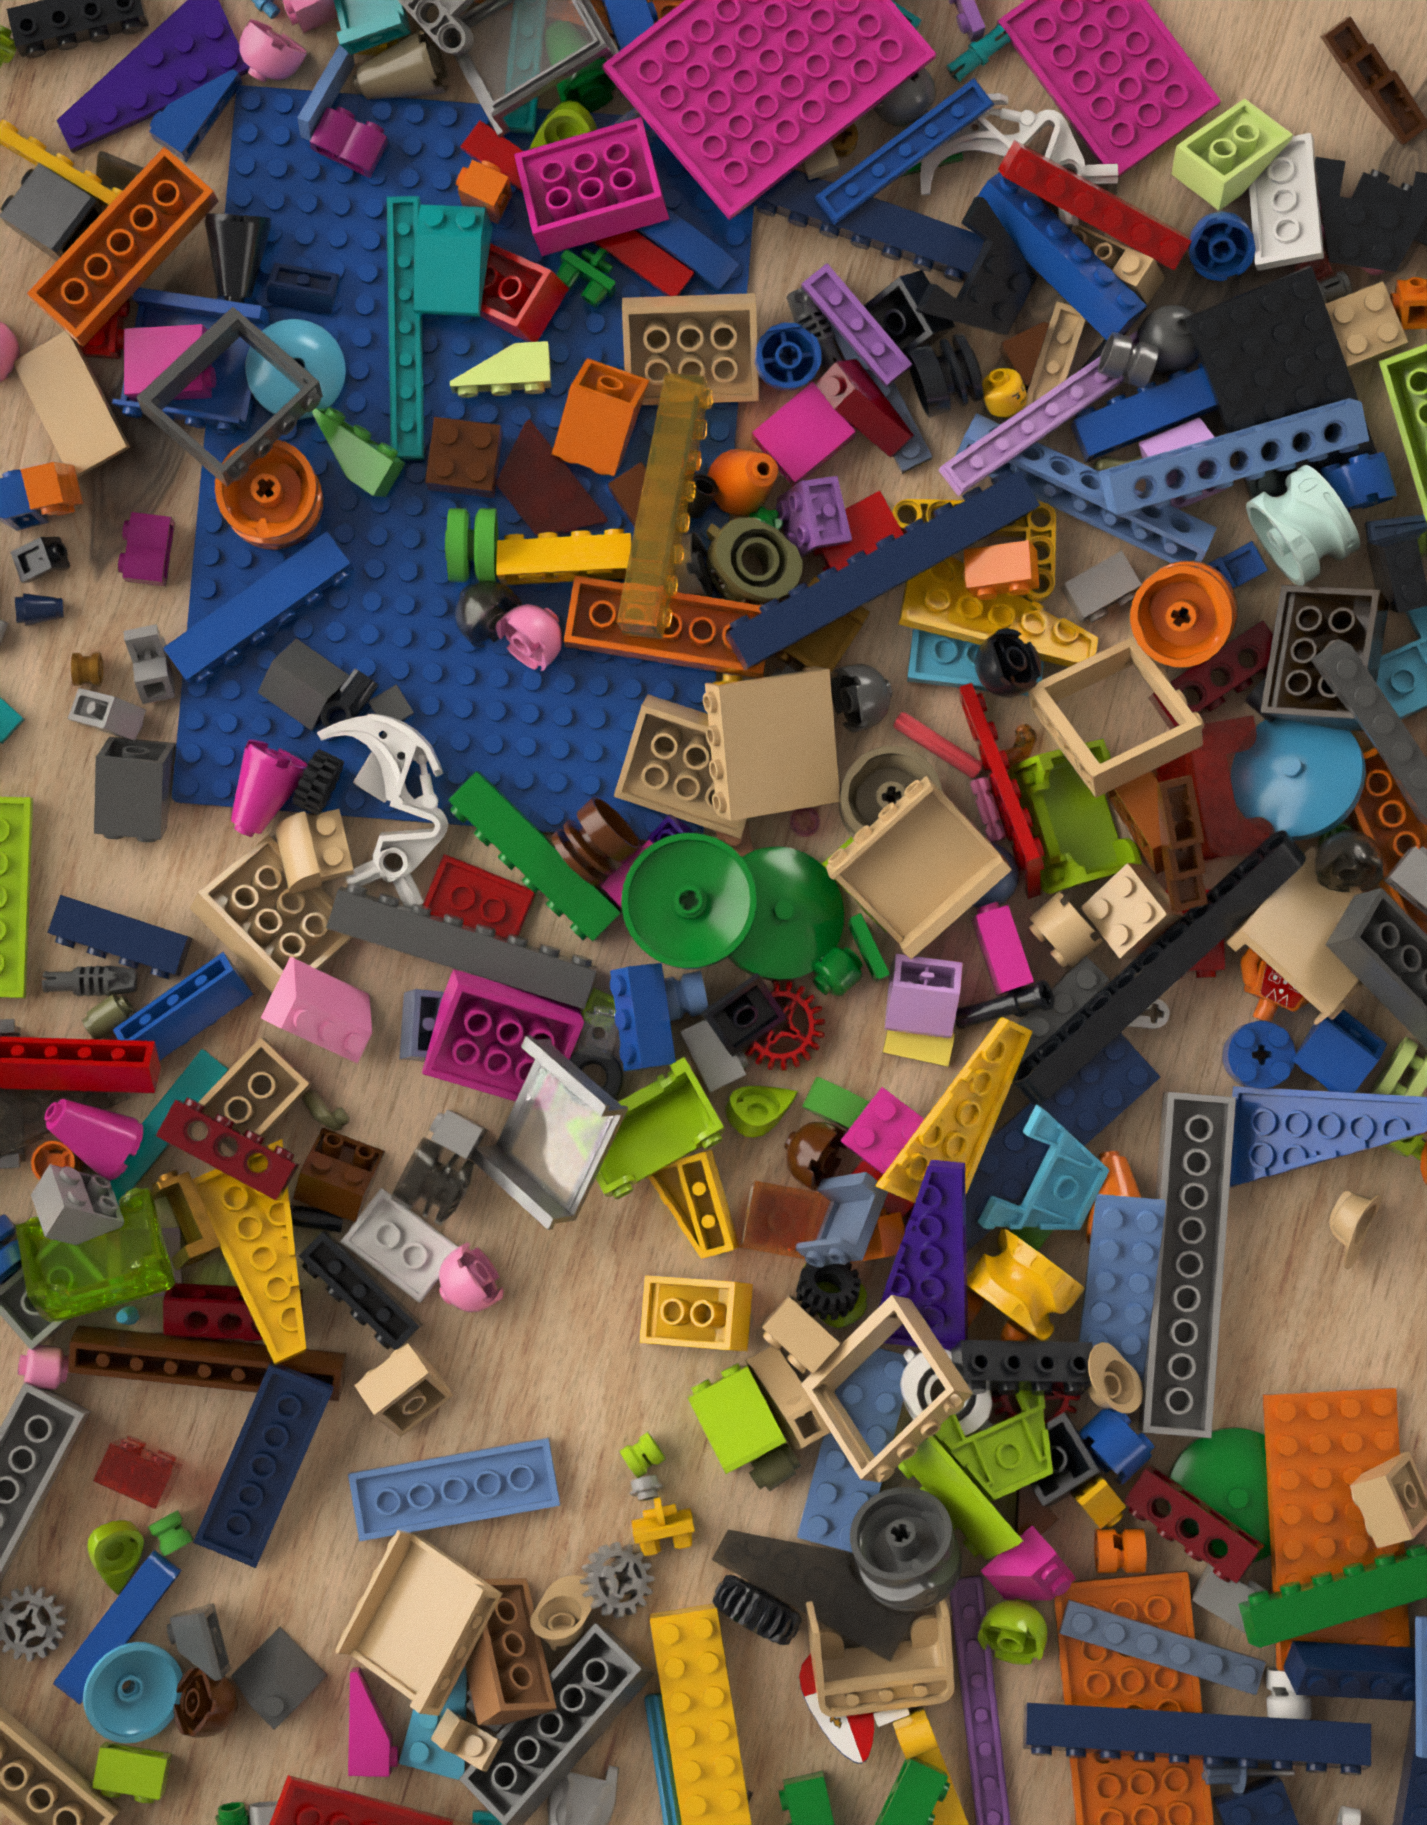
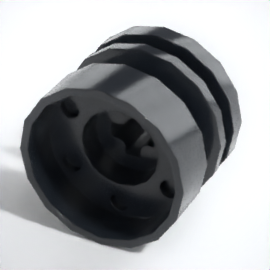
M962 333L953 335V349L946 338L941 339L939 342L941 356L938 357L929 344L907 351V358L912 363V367L909 369L922 408L929 418L950 411L951 394H954L961 406L968 404L967 392L974 402L984 398L982 374L978 360Z

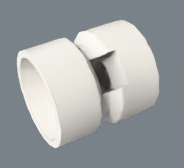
M1276 1666L1265 1668L1266 1688L1271 1691V1695L1266 1698L1267 1717L1310 1719L1312 1717L1311 1697L1296 1695L1285 1671L1278 1670Z

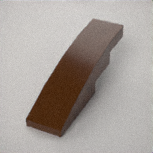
M1351 16L1345 17L1320 36L1359 94L1401 145L1406 144L1427 128V119L1396 70L1390 71L1375 45L1367 43Z
M1186 775L1157 783L1158 816L1165 877L1171 910L1179 912L1208 904L1202 874L1206 873L1200 844L1204 842L1192 776Z

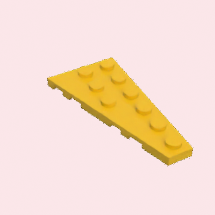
M952 556L905 582L898 625L981 645L996 631L1009 628L1020 632L1022 635L1018 638L1025 644L1028 642L1032 643L1040 660L1071 667L1095 655L1098 645L1097 636L1066 618L1059 619L1043 610L1044 606L1035 600L1031 603L1019 595H1011L1009 593L997 594V597L991 600L974 598L966 589L964 563Z
M1001 1017L875 1186L915 1203L930 1161L940 1160L965 1163V1191L967 1194L1033 1031Z
M283 1139L269 1144L267 1147L274 1150L278 1145L283 1148ZM258 1153L253 1156L251 1166L255 1172L262 1173L268 1166V1160L265 1155ZM218 1169L192 1179L221 1246L219 1248L274 1365L305 1352L306 1341L288 1186L282 1198L274 1200Z

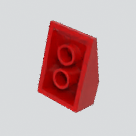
M490 243L480 316L514 336L528 342H537L569 288L552 270Z

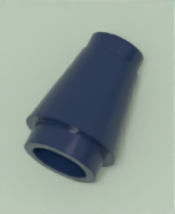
M23 593V596L15 597L17 623H25V626L57 618H64L62 598Z

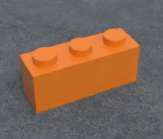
M50 462L21 469L30 510H41L42 515L61 516L76 512L74 506L83 504L74 465Z

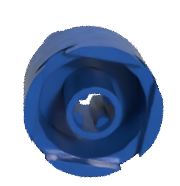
M1384 452L1372 455L1368 453L1350 458V463L1341 466L1338 463L1320 469L1322 477L1334 489L1349 513L1351 512L1350 508L1352 510L1358 508L1365 509L1397 497L1388 460Z
M1256 1021L1241 1025L1231 1033L1224 1044L1222 1060L1225 1070L1238 1084L1243 1087L1265 1089L1274 1087L1289 1077L1295 1064L1292 1060L1296 1052L1294 1043L1284 1028L1271 1022ZM1258 1046L1260 1051L1266 1054V1058L1262 1059L1260 1064L1258 1059L1252 1058V1052L1257 1051Z
M1103 1408L1078 1433L1085 1440L1084 1443L1097 1465L1106 1474L1113 1470L1118 1475L1114 1481L1123 1485L1152 1457L1151 1451L1155 1446L1143 1433L1137 1435L1128 1426L1132 1421L1126 1414L1119 1413L1114 1409Z

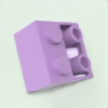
M1199 417L1139 442L1142 458L1208 440L1214 438V436ZM1207 460L1199 465L1198 474L1200 477L1205 475L1209 469ZM1176 469L1167 475L1166 481L1168 486L1174 484L1177 480ZM1214 487L1203 489L1202 495L1189 499H1183L1182 496L1170 499L1171 504L1169 505L1181 509L1224 491L1226 488L1216 490Z
M896 954L890 966L884 1030L951 1038L960 996L963 963L917 956L910 959L907 955Z

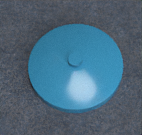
M1276 718L1272 723L1264 720L1249 732L1236 751L1231 767V790L1240 812L1257 830L1268 836L1277 831L1284 830L1293 841L1307 840L1331 831L1353 811L1364 788L1366 765L1362 749L1350 730L1332 729L1282 718Z

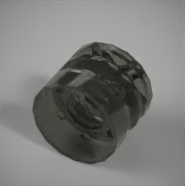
M423 1137L401 1174L391 1200L412 1209L422 1198L426 1200L422 1216L428 1218L435 1206H438L440 1209L435 1218V1223L443 1226L446 1220L457 1211L471 1184L475 1163L467 1160L460 1172L455 1169L460 1160V1155L454 1154L445 1165L440 1162L444 1147L427 1137Z

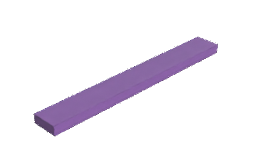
M982 1575L959 1577L954 1589L949 1594L976 1825H1011L991 1648L987 1644V1648L984 1650L977 1639L982 1620L986 1614Z

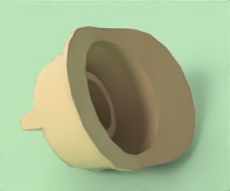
M1345 1191L1331 1212L1330 1228L1332 1233L1347 1247L1344 1259V1267L1346 1269H1350L1354 1265L1361 1252L1370 1224L1382 1202L1380 1194L1376 1195L1373 1199H1369L1353 1192Z
M1105 1342L1096 1344L1091 1350L1088 1360V1373L1092 1386L1087 1389L1090 1398L1096 1405L1102 1408L1114 1409L1124 1414L1134 1412L1140 1406L1143 1397L1142 1382L1138 1373L1111 1344Z
M570 1575L553 1582L544 1593L530 1618L532 1631L535 1635L543 1638L553 1651L577 1642L583 1634L585 1621L592 1610L590 1606L594 1600L592 1596H583V1593L589 1590L588 1585L580 1584V1580L585 1578L583 1576Z

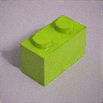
M105 1741L99 1748L92 1788L100 1789V1794L107 1797H121L122 1793L133 1795L134 1800L137 1802L154 1803L155 1800H160L165 1794L172 1753Z

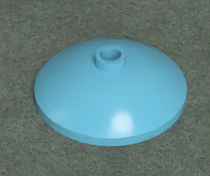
M282 320L266 327L262 332L294 360H300L304 365V369L319 381L323 397L316 408L326 410L338 398L343 388L346 374L344 356L336 340L322 327L305 320ZM250 346L245 362V375L249 389L258 403L275 415L300 389ZM312 411L306 412L298 420L314 417Z
M147 1642L124 1644L105 1654L91 1670L84 1686L83 1706L90 1724L100 1735L118 1743H136L158 1734L174 1718V1704H180L182 1692L176 1693V1690L183 1675L178 1663L166 1650ZM131 1680L129 1687L122 1689L123 1683Z

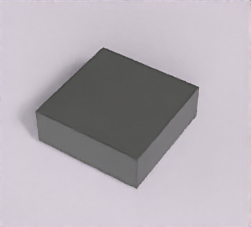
M397 684L368 701L375 714L389 716L400 721H404L414 715L413 710Z

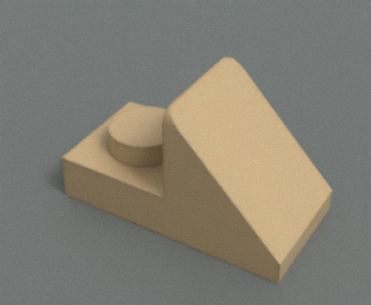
M448 1708L431 1737V1740L444 1751L457 1755L484 1772H487L503 1743L499 1738Z

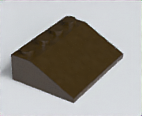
M1281 585L1260 710L1262 715L1332 729L1364 731L1341 700L1330 689L1311 659L1337 640L1351 644L1377 683L1389 602L1381 590Z

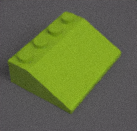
M934 1436L926 1438L917 1447L918 1450L912 1457L903 1460L897 1466L908 1480L915 1476L922 1485L919 1489L929 1492L945 1506L950 1516L953 1530L955 1531L959 1528L967 1537L962 1543L975 1558L981 1554L988 1560L1023 1542L1012 1526Z

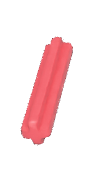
M900 713L893 725L895 729L970 778H975L982 769V762L907 713Z

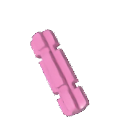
M980 777L971 781L970 786L973 795L977 796L975 801L982 823L987 827L985 832L988 840L996 842L1004 839L1006 833L1003 824L999 823L1001 817L994 796L989 792L991 787L988 778Z

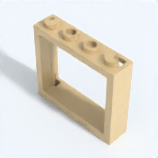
M1134 636L1037 682L1038 684L1028 691L1031 710L1095 798L1203 746L1202 728H1204L1202 718L1196 711L1191 712L1183 693L1179 689L1175 691L1166 671L1162 667L1158 669L1154 660L1142 650ZM1134 665L1179 726L1100 764L1055 702Z
M891 1295L813 1374H810L801 1383L859 1478L873 1482H883L889 1479L894 1474V1469L903 1460L912 1457L917 1452V1447L926 1438L935 1435L940 1430L941 1424L950 1415L959 1412L964 1407V1402L973 1394L912 1300ZM903 1324L940 1379L945 1390L875 1457L834 1391Z

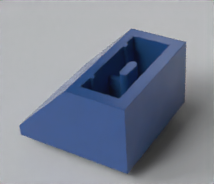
M11 470L3 473V478H0V521L16 531L49 523L47 515H42L41 510H30L21 470Z
M1343 1009L1333 1020L1327 1017L1318 1025L1313 1024L1292 1061L1299 1065L1302 1071L1310 1074L1322 1083L1328 1091L1355 1093L1378 1063L1387 1043Z

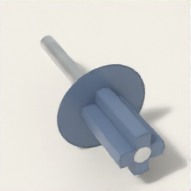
M1237 1762L1224 1763L1222 1767L1203 1765L1202 1780H1205L1206 1785L1230 1784L1234 1793L1242 1794L1247 1785L1248 1777L1294 1776L1295 1770L1294 1768L1292 1771L1243 1769L1237 1767Z

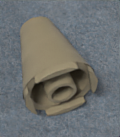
M423 28L417 30L357 67V75L353 76L357 93L359 95L364 94L365 98L369 100L433 95L447 92L449 85L442 86V79L448 76L439 46L435 42L430 43L426 36L428 34Z

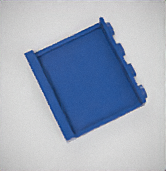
M140 287L134 292L132 299L139 305L134 328L202 324L205 328L209 329L229 309L234 307L259 330L263 331L269 326L271 315L259 305ZM239 337L212 362V367L216 373V385L212 387V398L172 400L162 411L173 421L174 419L185 420V425L203 429L205 424L216 425L217 430L235 434L237 429L248 430L254 403V396L249 389L245 375V362L250 345ZM123 383L121 398H113L112 404L122 410V415L141 419L144 413L141 411L138 402H134L124 394Z

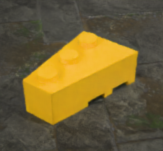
M712 1150L681 1158L647 1177L659 1193L663 1203L667 1205L678 1221L677 1224L701 1259L740 1247Z

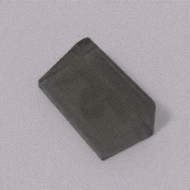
M99 151L97 155L96 176L102 179L101 185L111 189L116 187L123 191L143 170L141 166L104 151Z

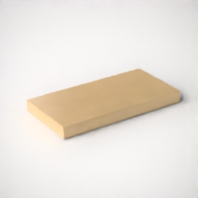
M66 331L14 361V366L62 462L74 465L77 478L131 448L78 342Z

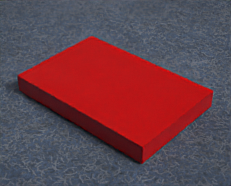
M443 854L422 906L432 909L431 915L444 918L445 914H450L464 919L463 925L476 928L477 924L496 929L495 935L508 939L509 934L520 935L536 894L525 886Z

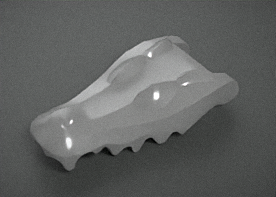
M609 1765L606 1771V1780L569 1772L548 1796V1825H608L616 1803L619 1767Z

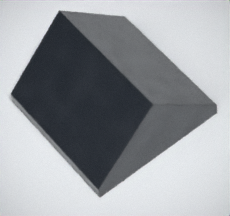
M758 973L701 1012V1015L732 1057L787 1018Z

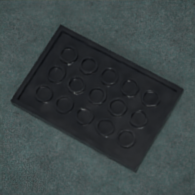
M1307 266L1185 318L1227 434L1348 398L1358 400L1311 266ZM1367 422L1369 441L1358 444L1359 448L1357 450L1340 453L1339 450L1327 453L1328 457L1326 459L1315 462H1308V459L1296 462L1297 466L1290 470L1277 471L1276 468L1265 471L1264 477L1255 480H1245L1244 477L1250 499L1264 491L1271 497L1286 493L1285 479L1303 465L1314 468L1322 476L1321 468L1340 463V466L1350 463L1349 459L1366 453L1369 455L1376 454L1377 451ZM1332 424L1328 425L1324 431L1326 440L1333 434L1334 427ZM1298 433L1293 439L1294 449L1298 448L1302 443L1303 437L1301 433ZM1267 442L1262 447L1261 455L1263 458L1267 457L1271 452L1270 442ZM1236 451L1234 454L1237 463H1239L1240 453Z

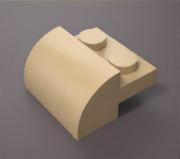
M339 809L306 816L305 811L285 818L275 827L290 894L323 887V881L354 875Z

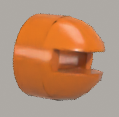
M1007 1320L1000 1334L1001 1341H1027L1030 1336L1029 1332L1010 1320Z

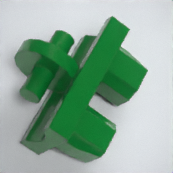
M601 247L594 254L585 248L581 257L589 261L590 263L588 264L566 249L561 255L562 265L557 272V276L569 290H571L580 277L589 283L582 292L581 298L596 308L606 296L612 298L617 290L614 287L616 282L598 270L600 269L608 275L612 271L614 266L605 261L608 251Z

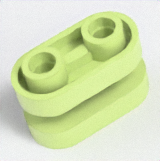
M1405 1037L1396 1047L1375 1081L1371 1094L1426 1097L1422 1093L1427 1087V1053L1422 1058L1417 1056L1415 1052L1418 1044ZM1409 1066L1414 1071L1405 1086H1402L1398 1083V1080L1406 1067Z

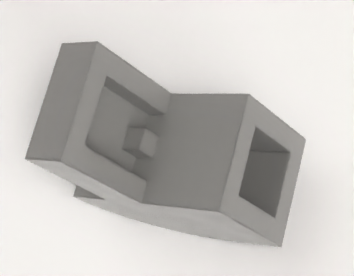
M157 624L124 631V641L133 662L134 683L142 704L175 698L170 658L163 649L166 643L164 637L160 635Z

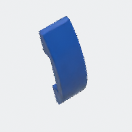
M668 208L669 220L634 229L690 267L696 276L719 292L739 266L717 244Z

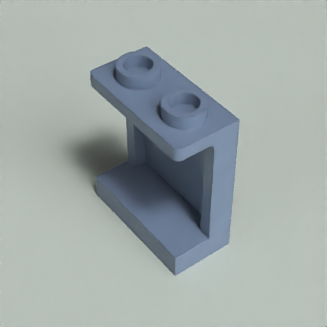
M867 1172L821 1179L817 1191L830 1200V1204L816 1240L798 1243L795 1249L805 1257V1261L810 1265L824 1267V1265L846 1264L847 1262L863 1260L888 1194L887 1191L875 1186L878 1181Z

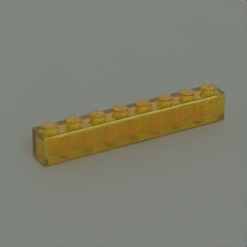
M665 373L617 617V624L623 635L663 639L665 628H669L671 624L672 610L669 604L671 596L676 595L678 579L675 576L676 564L681 565L683 561L684 547L680 543L683 533H687L689 529L690 517L687 509L689 502L694 501L696 490L693 477L694 472L699 471L701 466L699 446L700 441L705 440L707 434L706 409H711L713 403V391L709 389L704 376Z

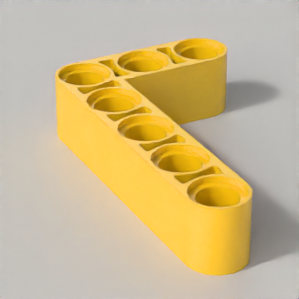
M904 499L895 505L893 515L903 534H906L907 532L904 528L909 524H904L899 520L898 513L905 509L911 510L915 514L916 520L922 518L924 523L931 520V514L936 509L949 502L955 507L964 502V500ZM1038 502L1040 504L1038 508L1016 520L1012 526H1005L989 535L990 537H1023V541L1029 540L1033 546L1039 545L1046 549L1048 557L1044 560H1038L1039 579L1044 580L1047 584V591L1039 594L1031 589L1028 594L1024 595L1030 602L1035 600L1038 603L1047 600L1055 586L1056 513L1052 506L1044 502ZM1038 512L1043 513L1048 518V525L1045 527L1035 526L1031 521V515Z
M924 1708L909 1712L910 1715L893 1721V1726L906 1760L917 1757L944 1770L948 1775L946 1782L950 1783V1787L943 1802L937 1801L932 1811L935 1814V1819L932 1825H969Z

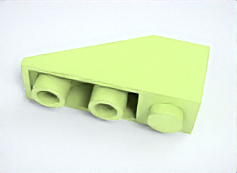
M548 341L514 343L451 380L450 388L452 394L458 393L459 397L471 398L478 396V392L489 391L494 396L510 395L511 390L525 389L527 394L545 392L544 388H552Z

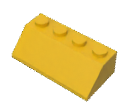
M624 529L604 530V535H591V531L580 530L571 532L569 537H558V533L544 532L539 533L538 538L524 539L523 534L505 535L504 540H497V577L501 586L574 582L575 575L601 580L634 579L631 533L624 534Z

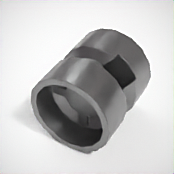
M1112 332L1103 348L1098 365V373L1114 379H1118L1122 375L1125 383L1144 388L1155 368L1158 347L1141 341L1137 345H1133L1132 338Z

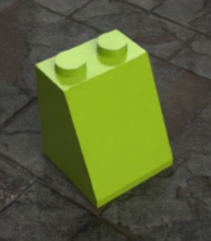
M739 1363L721 1371L723 1378L711 1384L710 1380L706 1379L691 1387L693 1394L688 1396V1400L725 1474L787 1442L748 1365L741 1368Z

